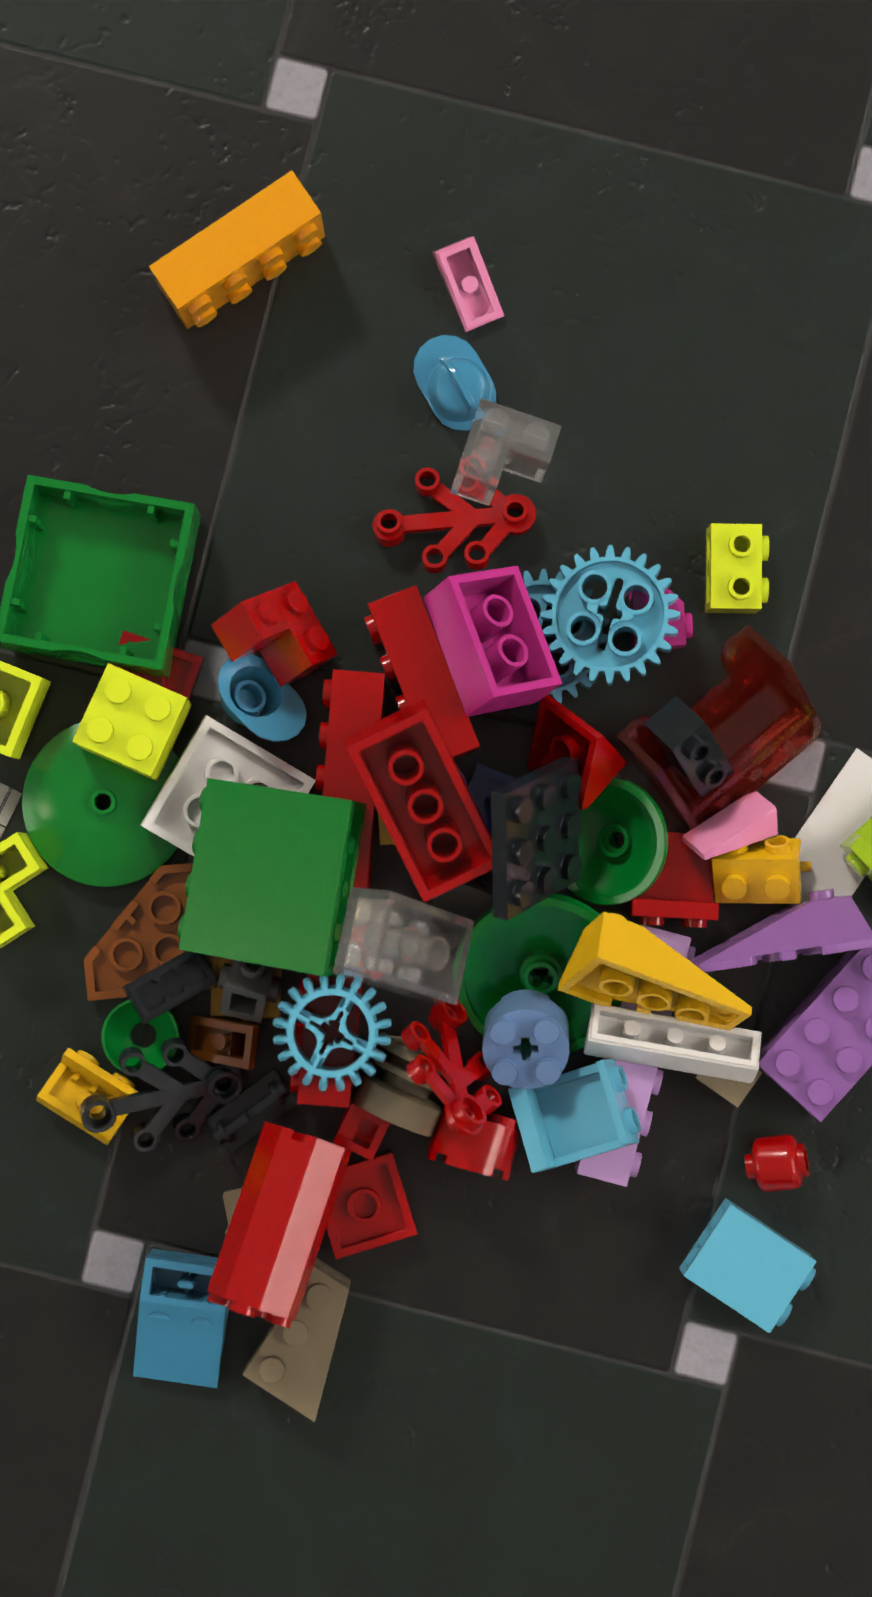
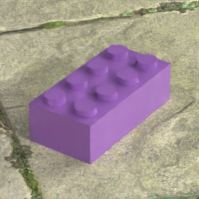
M872 947L847 951L760 1047L759 1068L820 1122L872 1066Z

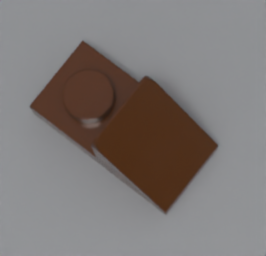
M190 1015L187 1049L204 1061L254 1070L259 1025L251 1021H232L205 1015Z

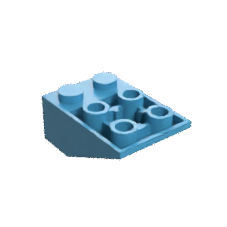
M151 1249L145 1259L139 1300L133 1376L211 1388L218 1387L229 1312L228 1307L207 1300L210 1294L207 1289L218 1258Z

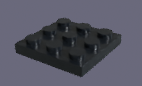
M563 756L491 791L493 917L508 921L579 880L582 861L579 857V834L582 826L579 816V793L582 781L579 775L578 758Z

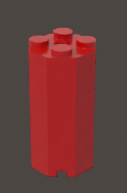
M268 1122L264 1123L207 1289L210 1292L208 1301L228 1307L229 1310L253 1318L258 1316L264 1318L265 1321L290 1329L292 1320H296L352 1151L307 1134L294 1132V1130Z

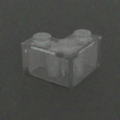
M481 398L449 493L490 506L503 470L541 483L550 464L562 426Z

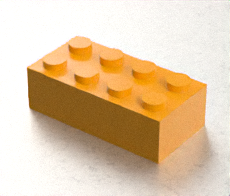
M291 170L151 264L149 268L159 289L187 329L193 325L202 327L212 321L218 314L216 310L229 301L235 304L246 298L252 292L251 286L263 278L269 281L285 271L287 268L286 263L299 254L301 257H306L316 251L322 244L321 239L325 237L322 215Z

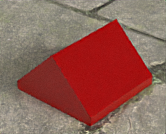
M547 694L540 700L527 768L534 771L563 756L578 758L579 775L582 781L579 793V809H587L627 762L602 734Z

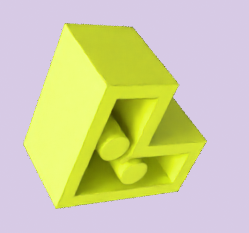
M16 832L0 843V949L35 927L15 895L14 890L47 870L48 866L34 847L27 833Z

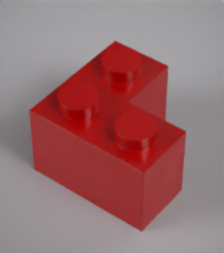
M296 581L240 602L211 624L232 662L260 651L280 687L308 676L338 655L329 640L328 634L321 626Z

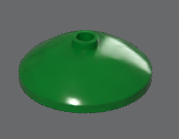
M614 777L587 809H579V816L582 822L579 834V857L582 861L579 880L567 886L569 890L580 898L600 905L626 903L644 894L659 877L668 851L667 827L657 803L640 786L628 780ZM619 832L624 837V844L622 847H620L616 842V837Z

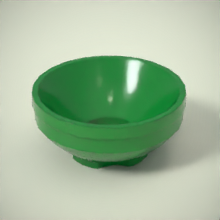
M127 1000L116 1006L105 1019L101 1034L103 1051L112 1065L122 1071L118 1062L119 1054L127 1047H137L143 1052L146 1061L162 1070L167 1064L161 1055V1045L169 1038H179L180 1036L178 1024L169 1010L147 1022L154 1027L156 1039L151 1046L145 1048L136 1045L131 1036L134 1026L140 1023L141 1020L130 1001ZM177 1048L171 1049L168 1052V1056L174 1057ZM131 1057L126 1061L125 1065L134 1066L139 1062V1058Z

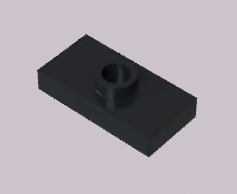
M185 951L126 984L122 989L144 1025L216 984L219 980L204 954Z

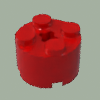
M442 1109L443 1112L431 1137L426 1158L435 1161L438 1152L444 1154L443 1162L447 1165L493 1177L494 1170L498 1169L501 1170L499 1178L509 1181L521 1136L520 1130L515 1129L517 1120L492 1113L489 1115L488 1121L483 1124L481 1132L473 1138H468L456 1134L449 1128L445 1119V1109Z

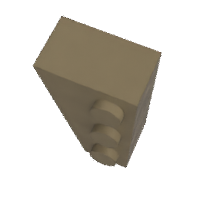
M317 1257L296 1320H292L290 1329L272 1324L248 1361L243 1373L244 1377L313 1422H315L351 1284V1279Z

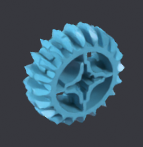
M344 972L338 973L336 985L329 984V976H320L321 986L317 988L310 977L303 979V985L307 993L303 995L297 988L292 987L288 993L296 1001V1004L293 1006L288 1002L281 1001L278 1005L282 1012L289 1014L288 1019L275 1018L273 1020V1026L286 1029V1034H279L273 1037V1043L277 1045L287 1043L289 1048L279 1053L278 1059L285 1061L293 1056L296 1062L291 1065L288 1073L293 1076L301 1067L308 1071L302 1080V1084L305 1086L311 1083L314 1075L320 1076V1091H326L329 1078H335L337 1091H343L345 1089L344 1076L347 1075L350 1076L355 1086L360 1085L362 1080L357 1070L362 1068L366 1074L373 1076L376 1073V1069L368 1061L370 1057L381 1062L386 1058V1054L383 1051L375 1048L376 1044L390 1045L391 1043L390 1036L378 1034V1029L391 1026V1019L383 1018L377 1020L376 1014L386 1009L385 1002H379L371 1006L368 1001L374 997L376 990L371 987L363 996L359 994L357 990L362 984V979L356 977L352 982L351 988L345 987L346 974ZM336 995L342 997L336 1010L330 1015L322 1016L303 1009L310 1001L321 996ZM354 1003L362 1010L367 1019L369 1027L368 1042L359 1038V1035L352 1032L348 1026L347 1018ZM340 1011H343V1016L339 1022L341 1024L339 1031L344 1034L343 1039L338 1041L335 1037L334 1043L329 1042L325 1051H322L321 1048L325 1042L326 1032L321 1028V1024L326 1021L330 1025L331 1020H336ZM297 1021L306 1025L305 1027L310 1029L317 1038V1046L311 1059L303 1052L299 1045L296 1034ZM338 1047H343L350 1051L353 1049L361 1054L357 1059L343 1066L329 1067L323 1065L329 1052Z

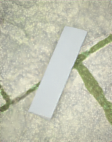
M592 1003L584 1054L752 1083L759 1071L761 1032L736 1027L729 1031L679 1021L673 1016L656 1013L648 1015L638 1013L633 1009L616 1006L608 1007Z

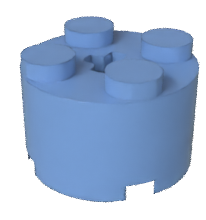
M517 990L502 997L501 1001L490 1009L484 1024L482 1052L485 1064L491 1072L492 1078L500 1085H508L518 1089L523 1087L525 1089L539 1088L553 1084L560 1078L569 1056V1022L563 1009L550 1000L549 996L535 990ZM522 1038H530V1041H524Z

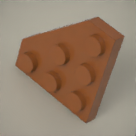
M193 863L159 866L142 890L113 922L101 940L84 958L88 1001L127 997L122 989L123 986L185 952L184 950H179L178 925L182 916L185 915L187 903L185 883L188 875L192 872ZM205 955L214 971L213 956ZM216 984L210 986V987L207 988V989H214V988H216Z

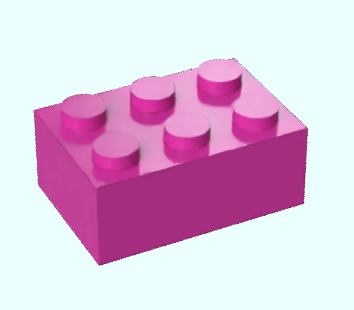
M518 566L448 576L423 597L467 717L534 704L562 685Z

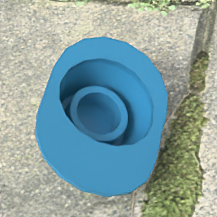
M451 335L431 338L420 347L414 359L413 373L417 385L435 416L442 424L453 430L469 431L484 424L490 418L496 406V390L490 375L476 351L467 341Z
M253 654L234 662L229 658L220 668L217 679L222 708L229 718L238 724L246 726L260 738L272 742L288 741L300 733L305 726L307 716L304 702L289 684L280 687L263 658Z

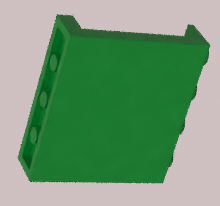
M207 778L206 787L202 790L199 800V807L202 812L199 830L196 831L192 841V850L195 854L192 872L188 875L185 883V894L187 896L185 915L182 916L178 925L179 950L319 976H337L340 971L367 804L340 798Z

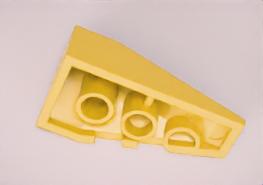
M603 912L584 928L558 985L559 991L594 1004L611 1007L612 1000L637 1004L636 1012L650 1015L651 1010H667L675 1012V1017L679 1021L729 1031L752 1014V1007L661 939L643 926L630 922L624 916L615 913Z

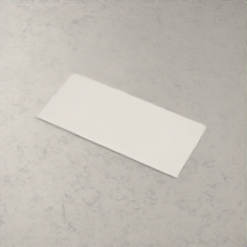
M857 748L795 837L801 839L800 861H811V872H800L801 901L809 900L808 892L834 889L835 896H852L866 876V874L863 877L859 876L847 864L844 858L848 854L839 846L872 816V758Z

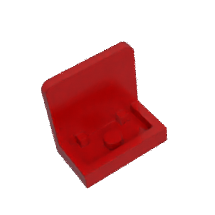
M667 832L668 851L664 867L651 888L638 898H633L632 901L628 902V915L639 916L638 924L664 926V917L681 918L682 927L707 928V920H718L719 903L714 902L712 858L703 860L682 841V836L686 833Z

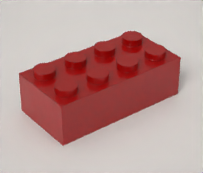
M414 585L369 603L368 607L371 615L364 617L365 624L374 646L382 643L387 654L379 658L389 684L398 682L402 695L395 697L399 710L425 699L454 760L478 751L480 748L478 739L469 717L466 716L445 656L417 586Z
M425 699L345 737L346 749L423 902L492 870L491 833Z

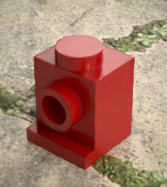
M352 1102L339 1123L338 1132L333 1142L372 1161L390 1122L367 1112Z

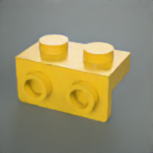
M775 835L712 857L715 902L800 904L802 897L800 874L801 839Z
M67 1048L62 1055L61 1062L37 1095L36 1101L108 1146L129 1113L116 1116L113 1126L107 1131L94 1133L88 1131L82 1123L79 1114L81 1103L93 1094H102L111 1099L137 1093L138 1091L134 1089L135 1085L127 1077L119 1073L111 1075L100 1068L99 1062L89 1053L78 1050L76 1053L72 1049ZM95 1106L89 1112L93 1114L99 1113L104 1106Z

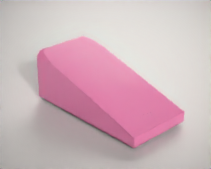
M474 236L467 237L432 252L465 332L504 317Z
M757 791L749 793L684 834L682 841L703 860L710 859L777 835V809Z

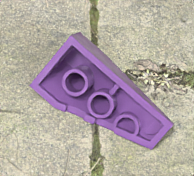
M834 889L808 892L809 900L783 908L693 958L690 962L704 972L752 966L758 964L757 961L763 960V962L793 960L800 953L802 955H827L872 947V930L851 895L835 896Z

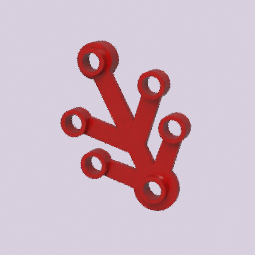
M464 464L457 471V485L459 489L466 493L473 492L491 507L475 509L440 482L439 473L435 469L425 467L420 469L415 475V488L417 492L422 496H430L447 509L448 512L403 516L396 510L386 509L374 517L372 527L376 541L386 547L399 545L406 537V533L450 530L438 545H429L422 553L424 569L429 573L438 574L445 570L448 559L477 527L493 526L481 541L470 542L464 550L466 565L473 570H481L488 565L490 555L508 535H521L533 527L536 520V509L533 502L526 496L520 494L503 495L482 479V473L478 466ZM466 474H473L477 479L474 482L467 483L462 480V477ZM424 478H432L435 481L433 485L428 487L423 486L420 482ZM510 509H520L523 513L519 517H511L507 512ZM386 520H394L397 523L391 529H386L382 526V523ZM478 550L483 552L485 556L480 560H473L469 555L473 551ZM434 554L440 555L443 558L438 564H431L427 559Z
M444 995L431 1007V1013L428 1016L431 1026L441 1034L444 1053L433 1041L428 1029L420 1022L413 1021L401 1032V1038L409 1049L415 1052L422 1049L426 1056L421 1054L416 1056L407 1064L406 1071L411 1080L416 1084L425 1085L427 1083L445 1105V1119L449 1128L458 1135L473 1138L481 1132L483 1124L486 1122V1115H490L501 1106L502 1099L498 1091L490 1085L482 1086L473 1096L468 1094L467 1086L476 1080L484 1081L491 1075V1072L485 1064L483 1052H477L467 1061L466 1066L463 1067L456 1030L467 1021V1011L458 999L451 995ZM436 1068H437L438 1071L442 1074V1076L446 1079V1081L449 1083V1086L444 1082V1080H443V1079L439 1076V1074L436 1072Z

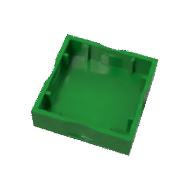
M27 475L16 528L15 559L5 582L0 606V646L6 650L107 667L109 663L125 671L169 678L173 661V649L176 646L201 514L194 503L136 493H107L85 484ZM123 630L151 639L134 643L128 641L127 644L118 645Z

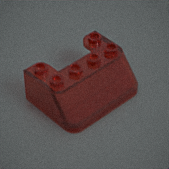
M749 625L731 637L723 647L721 663L728 677L718 686L712 688L705 697L691 708L706 722L734 769V772L719 786L701 798L673 771L644 725V722L652 717L651 715L634 719L617 735L638 769L691 830L738 799L759 789L811 745L821 730V721L789 660Z

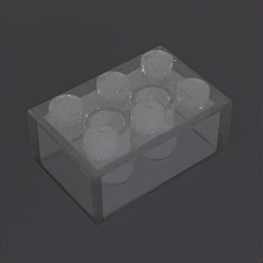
M351 887L333 974L352 980H360L362 983L417 1000L457 1005L474 921L392 891Z

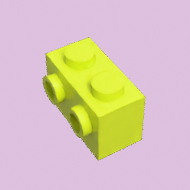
M711 523L706 529L705 613L756 614L762 609V603L768 602L769 580L768 578H762V561H768L769 536H762V524Z

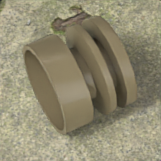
M381 1032V1034L391 1037L390 1045H378L393 1054L391 1057L386 1056L383 1062L370 1057V1060L385 1072L382 1077L363 1073L361 1077L362 1083L357 1086L351 1101L360 1108L387 1122L411 1132L432 1137L443 1110L437 1103L429 1099L430 1093L434 1092L427 1083L425 1085L416 1084L411 1080L406 1071L407 1064L420 1054L426 1056L422 1049L418 1052L409 1049L400 1036Z

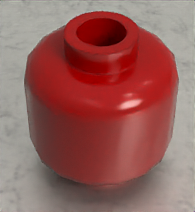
M783 1134L757 1138L753 1143L752 1153L745 1154L747 1177L749 1180L756 1179L758 1187L763 1192L797 1189L802 1185L803 1177H809V1160L806 1146L804 1143H798L793 1135Z

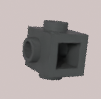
M233 960L232 965L224 963L218 982V988L224 989L220 1013L261 1024L268 1001L276 1003L282 978L275 976L277 968Z

